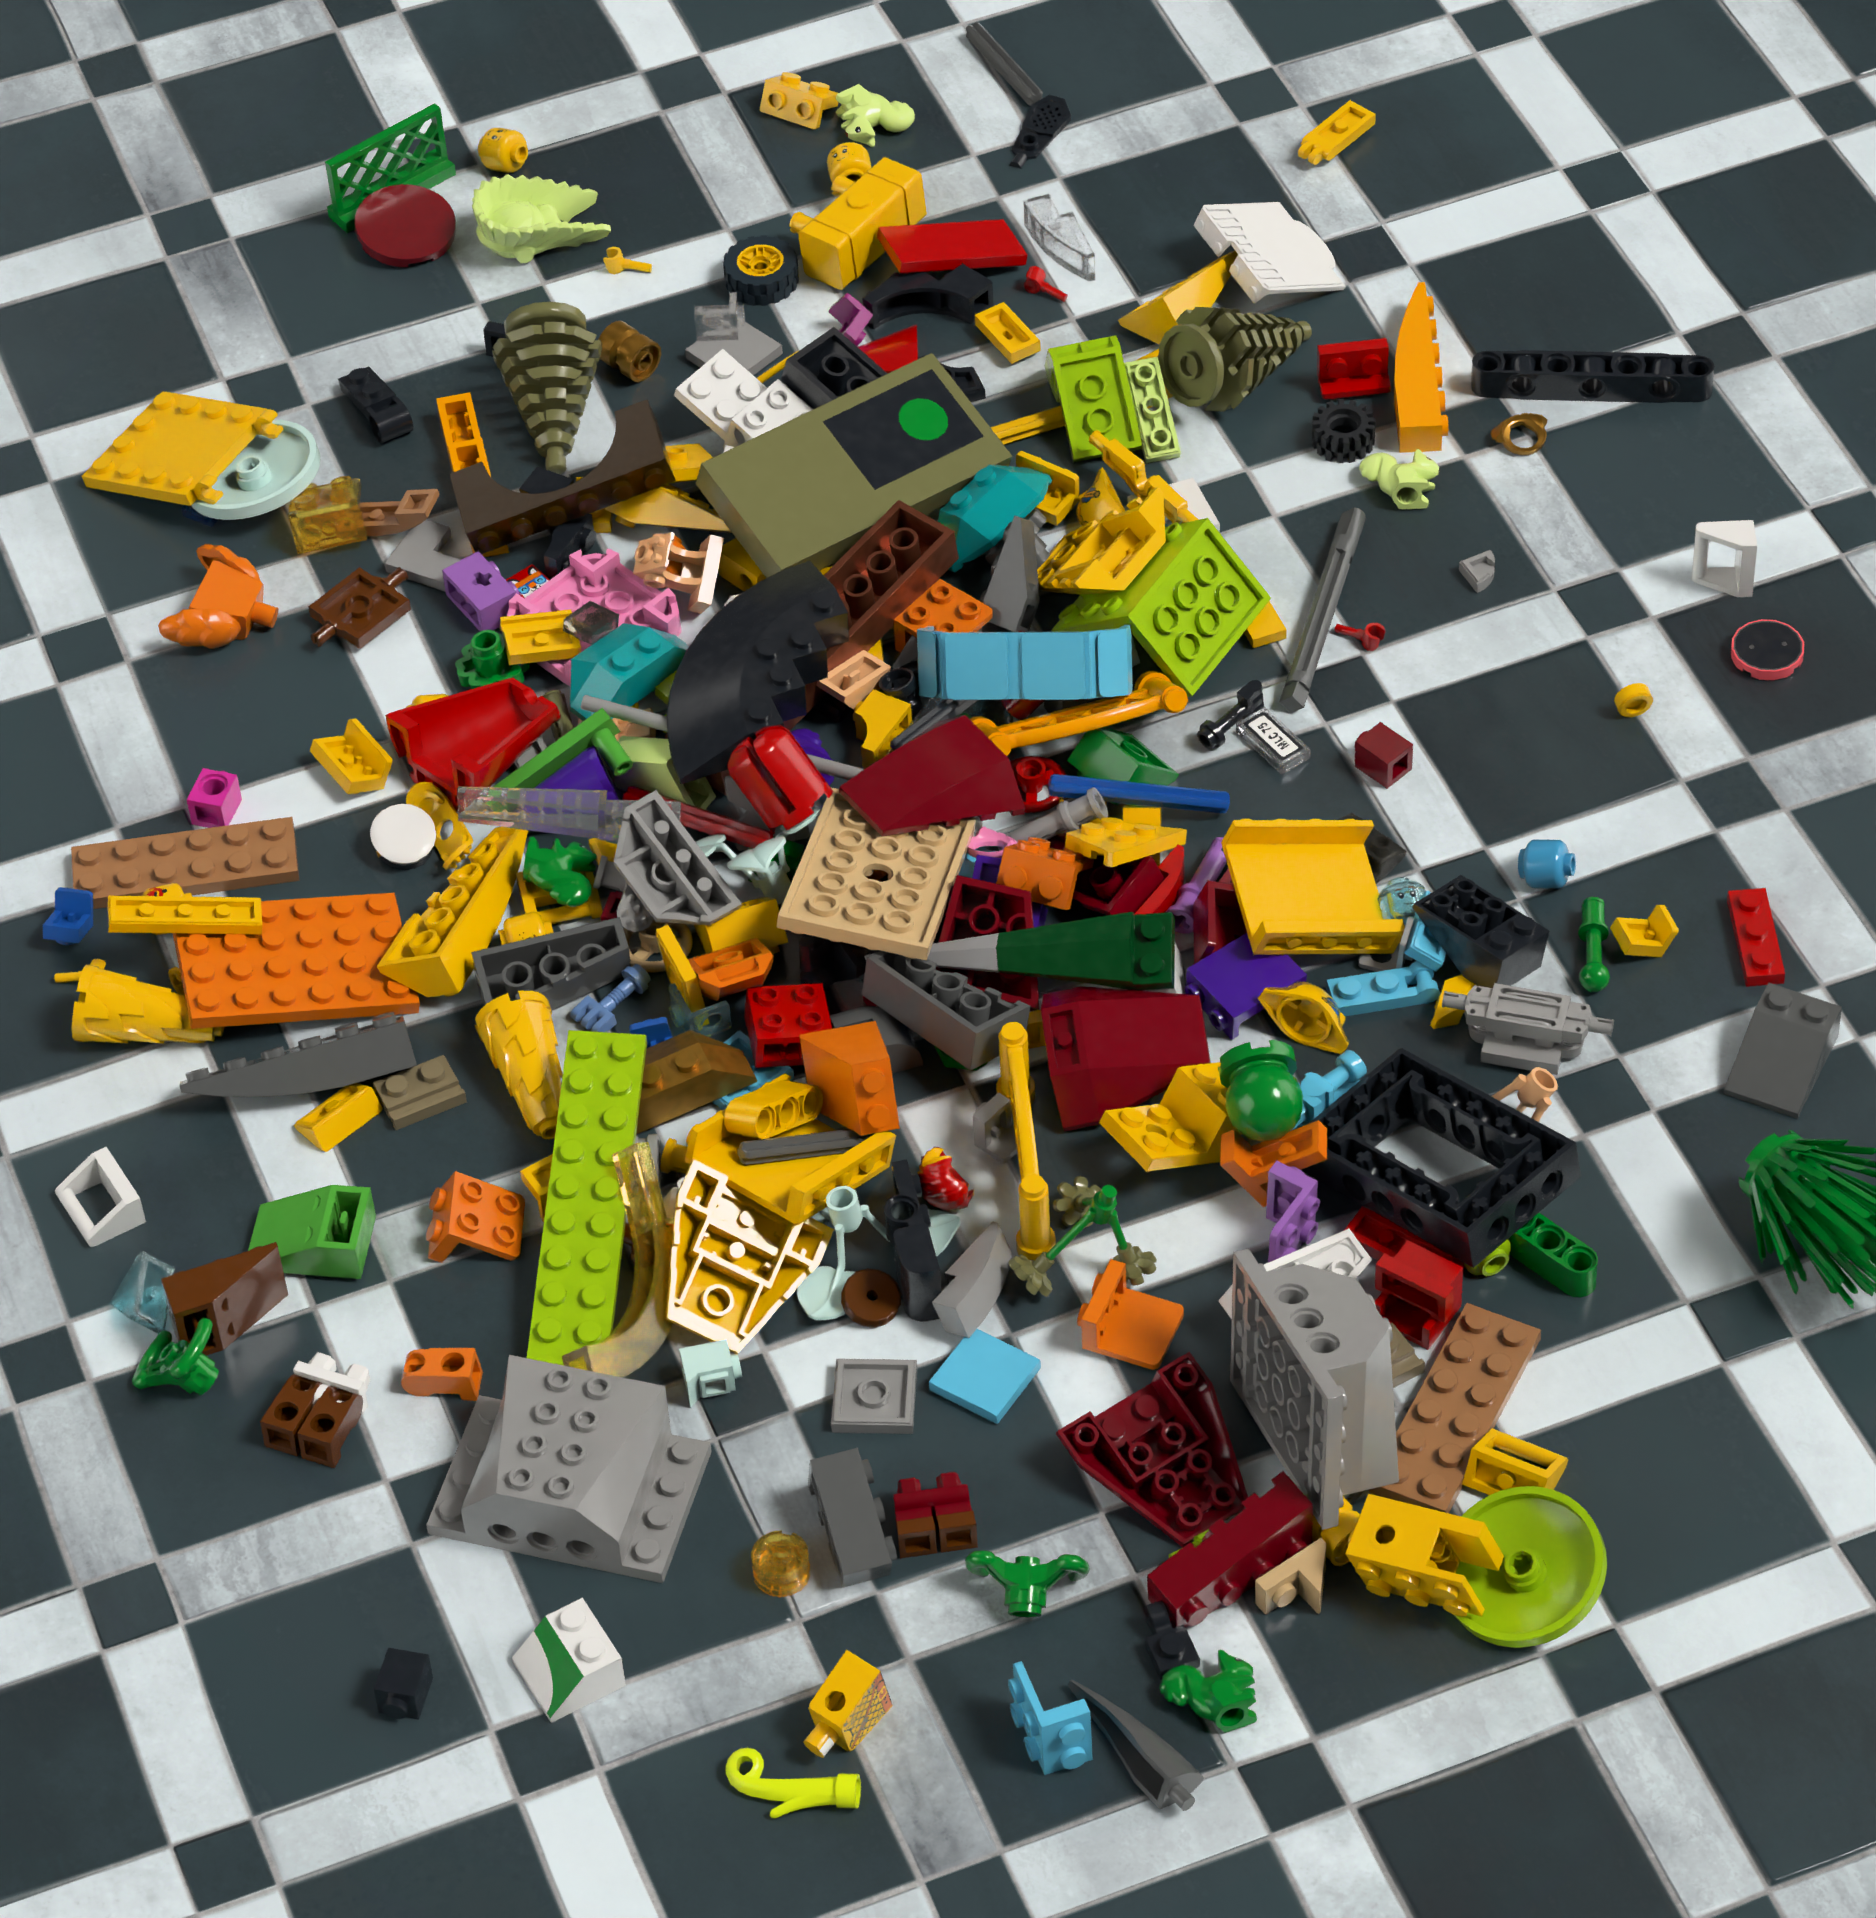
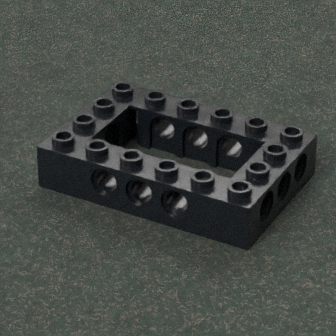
M1403 1048L1398 1049L1308 1123L1319 1120L1327 1128V1160L1301 1169V1171L1472 1268L1477 1266L1581 1177L1575 1141ZM1409 1119L1497 1167L1499 1170L1485 1182L1481 1180L1476 1184L1477 1189L1460 1202L1458 1192L1448 1184L1446 1186L1441 1185L1425 1176L1423 1170L1419 1168L1414 1170L1395 1159L1393 1153L1388 1152L1386 1154L1375 1148V1146Z

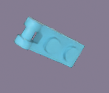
M1415 961L1409 967L1327 980V993L1334 999L1339 1011L1345 1017L1431 1003L1438 999L1440 991L1437 982L1432 980L1434 976L1433 970L1418 961ZM1415 984H1417V986H1415V987H1409V988L1407 987L1408 985H1415Z

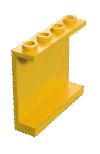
M1233 820L1221 844L1253 955L1394 953L1401 941L1405 925L1403 919H1386L1364 847V843L1374 827L1372 820Z
M784 1073L771 1082L765 1083L762 1087L780 1080L790 1081L791 1076ZM725 1108L704 1122L693 1126L686 1139L688 1145L685 1158L686 1163L691 1164V1161L694 1159L729 1176L726 1183L727 1186L798 1226L827 1207L826 1196L832 1189L839 1186H848L856 1189L889 1168L896 1135L890 1131L875 1133L845 1153L744 1165L740 1162L737 1155V1148H739L740 1143L760 1139L727 1131L724 1124ZM814 1119L770 1138L837 1130Z

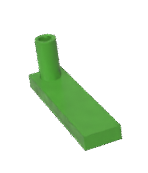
M602 707L490 788L483 796L502 818L521 804L520 798L586 748L595 746L615 776L622 775L630 770L633 762L615 738V735L621 731Z

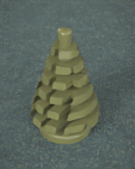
M559 302L532 303L519 307L507 316L504 321L507 339L499 338L493 346L494 351H492L497 368L501 370L502 378L506 387L510 390L515 405H519L517 408L524 422L527 423L525 425L529 434L535 440L533 443L538 453L546 458V470L561 475L567 469L565 456L571 453L575 439L573 436L578 432L581 422L579 418L583 415L585 409V400L588 398L591 382L597 369L596 364L601 356L602 343L601 340H595L596 334L587 331L585 314L578 308Z
M1195 307L1193 310L1186 309L1176 321L1178 325L1172 327L1164 334L1159 345L1158 360L1164 384L1178 402L1188 407L1203 406L1211 401L1204 411L1224 412L1230 408L1234 409L1282 365L1289 356L1294 354L1299 349L1301 342L1310 339L1312 335L1310 324L1306 321L1294 322L1290 318L1275 317L1272 314H1241L1239 309L1231 310L1224 307Z

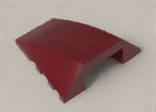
M966 715L935 723L839 787V793L881 837L928 830L931 823L942 822L947 827L959 825L960 820L963 818L978 816L980 821L995 819L996 813L1009 811L1012 816L1025 813V806L1009 758Z

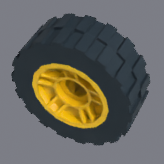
M767 235L751 236L748 239L738 241L734 246L732 245L728 249V253L724 255L725 287L729 290V294L733 298H737L741 303L745 302L753 306L775 304L784 298H788L790 293L796 290V284H799L798 259L795 249L790 247L787 241H782L778 237H767Z

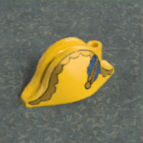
M1102 467L1097 472L1091 488L1078 496L1080 502L1077 507V518L1082 526L1093 520L1099 523L1106 513L1114 509L1119 513L1125 511L1107 472Z
M1296 982L1283 988L1267 987L1258 997V1000L1279 1029L1294 1041L1342 1054L1347 1049L1349 1041L1342 1028L1346 1020L1345 1016L1339 1011L1334 999L1317 985L1308 982Z

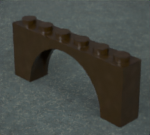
M646 399L614 411L616 430L613 442L606 456L588 475L565 488L539 494L515 492L494 481L488 474L483 462L450 473L465 533L475 553L479 551L483 554L676 481L658 421L648 400Z

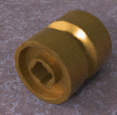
M615 321L608 325L598 339L602 343L600 360L612 368L619 369L620 373L632 381L641 382L646 380L653 374L660 362L661 347L658 343L640 334L636 329L623 321Z

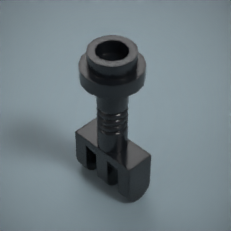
M1252 680L1237 692L1238 703L1215 723L1211 720H1206L1200 725L1197 737L1203 746L1208 749L1219 748L1226 741L1224 733L1242 718L1248 721L1264 711L1263 689L1260 681Z

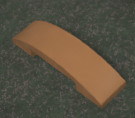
M438 489L407 490L401 501L351 503L347 493L316 494L304 516V520L312 526L348 535L383 536L396 534L414 528L425 521L440 493Z

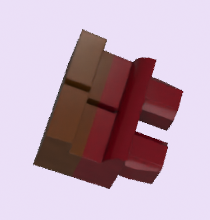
M956 1472L941 1473L937 1476V1488L921 1490L920 1480L914 1477L898 1481L897 1494L893 1495L900 1559L937 1553L934 1523L937 1526L941 1553L978 1548L977 1525L974 1511L971 1508L968 1486L961 1483Z

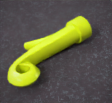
M740 1748L733 1752L727 1760L726 1776L730 1784L739 1792L752 1797L784 1802L770 1811V1817L773 1819L793 1811L816 1806L836 1805L837 1808L858 1809L861 1797V1779L859 1774L839 1773L837 1777L760 1778L764 1768V1760L757 1750ZM752 1762L751 1770L747 1774L742 1775L739 1772L741 1764Z

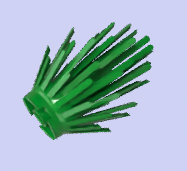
M1788 1130L1789 1134L1781 1137L1773 1133L1763 1139L1750 1152L1745 1160L1750 1165L1745 1180L1739 1177L1741 1191L1750 1198L1754 1231H1756L1761 1263L1766 1258L1765 1239L1766 1247L1770 1254L1773 1253L1775 1247L1780 1265L1783 1264L1791 1288L1796 1295L1799 1287L1793 1271H1797L1802 1281H1807V1274L1786 1232L1784 1223L1804 1249L1829 1291L1833 1294L1838 1292L1848 1306L1854 1309V1301L1841 1284L1843 1283L1853 1294H1857L1858 1290L1841 1268L1865 1293L1873 1296L1874 1292L1876 1293V1186L1830 1168V1165L1876 1178V1170L1867 1168H1876L1875 1161L1841 1154L1873 1155L1876 1153V1148L1845 1145L1849 1141L1846 1139H1803L1793 1130Z

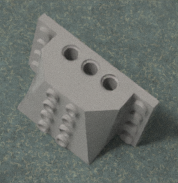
M1249 1249L1233 1252L1230 1381L1294 1484L1313 1504V1515L1321 1528L1324 1530L1336 1527L1339 1521V1508H1342L1344 1503L1343 1495L1399 1482L1390 1349L1393 1332L1390 1322L1387 1318H1382L1376 1309L1372 1295L1366 1294L1355 1278L1305 1264L1267 1272L1265 1266L1256 1261Z
M509 1355L502 1400L478 1396L426 1524L428 1534L663 1583L711 1455V1443L671 1434L665 1386Z

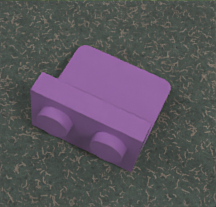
M1277 1160L1268 1171L1266 1218L1276 1223L1269 1237L1268 1263L1299 1250L1303 1243L1309 1244L1314 1238L1319 1225L1315 1221L1316 1212L1320 1204V1199L1317 1198L1318 1181L1305 1175L1300 1169L1293 1166L1289 1167Z

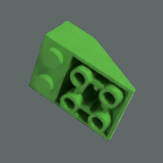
M329 1185L260 1204L248 1251L258 1246H265L276 1242L284 1273L361 1279L376 1219L371 1188Z

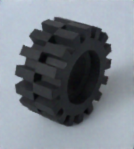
M1338 399L1337 405H1334L1333 401L1326 402V408L1321 405L1318 408V413L1314 412L1312 446L1314 449H1317L1318 455L1322 456L1326 453L1325 459L1328 461L1336 457L1337 463H1343V458H1348L1349 463L1355 462V456H1358L1361 460L1366 457V452L1370 454L1375 445V417H1373L1371 409L1366 411V405L1361 403L1357 407L1355 400H1350L1349 404H1344V399ZM1348 429L1352 430L1353 432L1338 433L1335 432V430Z

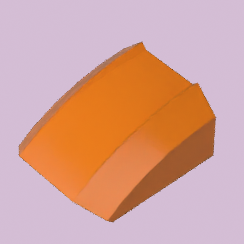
M753 938L690 958L688 961L698 978L702 995L713 1001H718L719 998L744 991L750 987H761L772 967L773 955L757 938Z

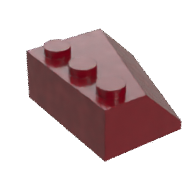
M957 875L939 943L1033 928L1031 891ZM936 967V970L940 972H957L968 977L967 984L982 991H985L987 987L995 989L1002 993V1000L1013 1005L1019 1000L1030 1005V1011L1040 1010L1037 977Z

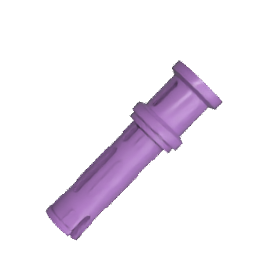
M1222 837L1213 839L1210 848L1191 881L1180 886L1177 892L1176 903L1166 911L1173 913L1175 931L1178 933L1190 934L1193 932V903L1207 880L1216 882L1227 863L1224 851H1221Z

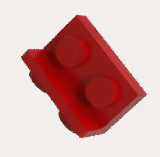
M1387 338L1317 345V378L1322 398L1333 399L1390 392Z

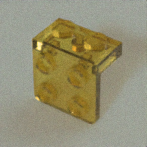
M342 476L333 479L330 484L317 486L316 483H310L303 492L290 501L288 518L298 554L367 540L368 535L359 503L362 487L359 478L351 479L350 476Z

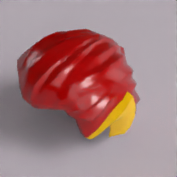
M933 1147L921 1157V1164L917 1172L921 1183L923 1199L928 1204L941 1210L967 1208L969 1201L974 1196V1189L968 1191L969 1184L951 1166L952 1157L946 1156L943 1152L944 1149Z

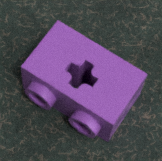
M479 551L442 570L446 595L479 631L499 628L500 617L507 616L509 600L516 593L520 595L515 584L511 581L507 582L501 576L496 564L493 561L488 562Z

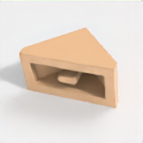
M863 649L828 672V678L817 681L816 686L855 710L856 705L860 701H864L873 689L880 690V678L891 670V666Z

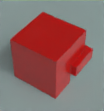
M1407 1240L1394 1258L1383 1254L1376 1263L1375 1289L1382 1292L1375 1300L1376 1309L1382 1318H1387L1390 1324L1393 1323L1407 1340L1429 1350L1461 1307L1463 1267Z

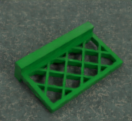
M434 103L325 161L332 202L331 205L327 206L328 217L346 233L355 230V215L359 205L371 193L384 187L400 184L417 185L431 189L455 176V165L447 156L441 108ZM431 119L432 122L426 133L419 132L424 122ZM405 133L406 135L399 147H392L395 139ZM415 137L421 139L413 154L407 152ZM431 143L435 144V149L425 154ZM378 148L370 163L365 162L364 160L369 151ZM387 153H393L394 155L386 168L380 167ZM403 158L410 159L407 164L398 168ZM347 163H351L343 178L338 177L337 169ZM360 167L366 168L359 183L353 182ZM376 172L382 174L379 179L370 183ZM348 187L355 189L353 193L343 198Z

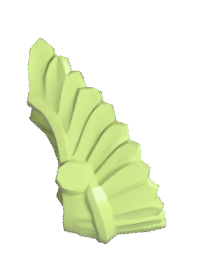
M506 174L501 179L492 177L489 182L481 181L480 188L474 190V198H472V209L478 224L476 233L480 242L497 255L504 258H516L520 263H528L536 254L549 249L563 246L578 247L585 242L600 240L609 235L611 227L602 223L595 225L593 222L581 224V222L568 223L574 216L595 204L598 193L590 188L582 190L579 185L569 187L566 181L555 184L552 179L542 180L538 176L528 179L524 175L513 178Z

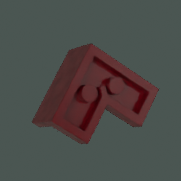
M1207 880L1193 903L1194 964L1247 933L1233 884Z

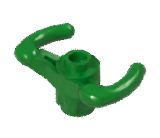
M207 1318L201 1319L190 1343L185 1340H180L177 1343L171 1342L172 1334L167 1330L161 1331L144 1353L132 1378V1384L138 1389L172 1384L179 1385L190 1394L195 1392L198 1395H203L207 1392L219 1373V1369L214 1366L215 1362L202 1353L210 1337L213 1327L212 1321Z
M984 1550L973 1551L965 1559V1566L971 1573L981 1577H987L990 1574L1005 1588L1004 1606H1008V1614L1024 1618L1041 1616L1042 1608H1046L1047 1590L1066 1574L1071 1581H1078L1085 1578L1090 1571V1566L1085 1559L1070 1554L1060 1555L1058 1559H1054L1046 1564H1040V1558L1031 1556L1015 1557V1563H1010L1002 1560L1000 1557H996L992 1552Z

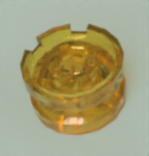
M782 1530L773 1531L761 1536L754 1544L751 1552L754 1582L761 1591L770 1596L786 1597L794 1595L807 1585L811 1575L808 1546L802 1537L795 1533L791 1535L782 1534Z

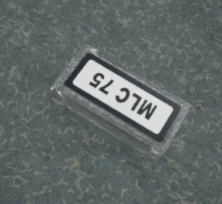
M1266 707L1236 723V733L1281 775L1311 758V749Z

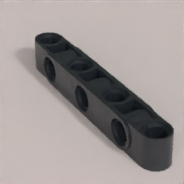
M1540 350L1481 351L1472 359L1471 389L1480 397L1515 398L1521 400L1648 403L1703 402L1712 395L1715 366L1710 358L1701 355Z

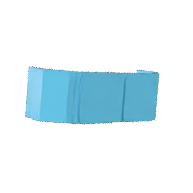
M1123 625L1116 629L1085 632L935 631L934 626L917 629L919 696L952 700H1078L1125 696L1132 693L1130 625Z

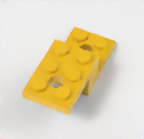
M1220 1062L1178 1067L1160 1104L1105 1110L1099 1122L1146 1172L1220 1162L1221 1134L1235 1129L1242 1135L1240 1131L1233 1127L1226 1112L1225 1102L1228 1088L1222 1085L1218 1071V1067L1221 1066Z

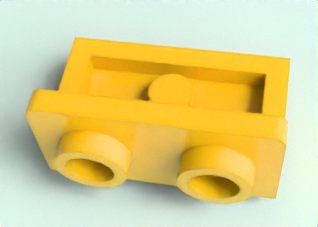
M783 72L781 76L765 79L760 111L811 129H817L820 127L823 110L838 107L839 102L836 100L838 93L830 91V86L821 82H810L809 84L801 81V76L797 74Z
M1024 451L1018 452L1016 455V467L1030 468L1050 475L1052 482L1048 486V491L1043 501L1034 509L1037 508L1047 518L1046 522L1057 526L1080 501L1078 497L1079 476L1068 469H1063L1042 460L1040 457L1033 456Z
M356 718L348 720L344 735L313 739L310 748L312 755L347 794L384 789L393 760Z

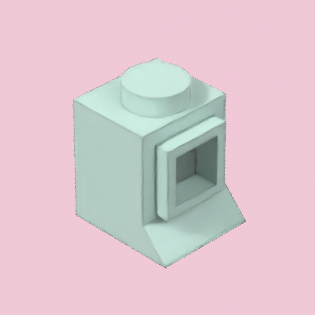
M727 1339L679 1349L683 1366L682 1374L690 1408L700 1397L706 1398L731 1393L730 1391L736 1390L735 1379L742 1378L738 1354L730 1355Z

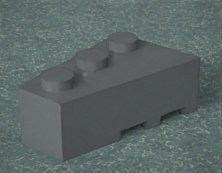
M858 1448L812 1459L809 1463L808 1488L811 1495H816L820 1509L818 1517L821 1526H825L829 1540L828 1547L842 1588L889 1576L891 1574L892 1561L897 1560L892 1537H884L880 1522L885 1521L882 1502L879 1497L873 1498L869 1484L874 1483L870 1462L868 1459L861 1460Z

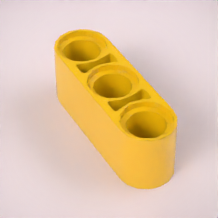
M780 1080L730 1101L725 1110L724 1124L730 1133L758 1139H768L817 1118L823 1106V1094L817 1086Z

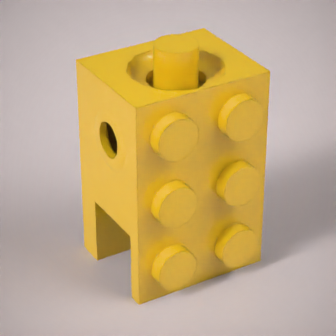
M1372 1494L1367 1495L1356 1527L1349 1536L1348 1548L1345 1553L1354 1566L1355 1572L1359 1574L1366 1585V1589L1382 1597H1389L1390 1593L1404 1596L1410 1603L1422 1607H1427L1429 1603L1443 1606L1447 1612L1461 1617L1467 1616V1613L1482 1616L1485 1609L1466 1577L1456 1574L1459 1563L1464 1562L1499 1571L1504 1558L1503 1553L1484 1522Z

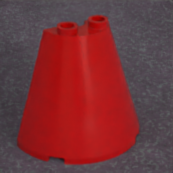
M513 677L385 715L390 737L399 758L406 756L408 764L414 770L409 774L415 784L429 782L437 786L448 797L457 812L472 806L553 723L560 720V712L555 703L543 696L537 698L532 688L527 687Z

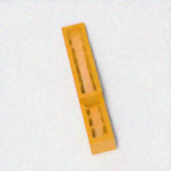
M470 392L436 398L438 416L452 472L483 462L491 477ZM471 545L472 553L474 554L475 551ZM508 545L481 555L489 557L509 553Z

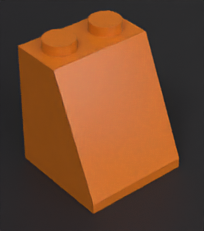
M876 1021L799 1035L806 1084L819 1087L823 1094L821 1114L861 1136L900 1129L890 1057Z

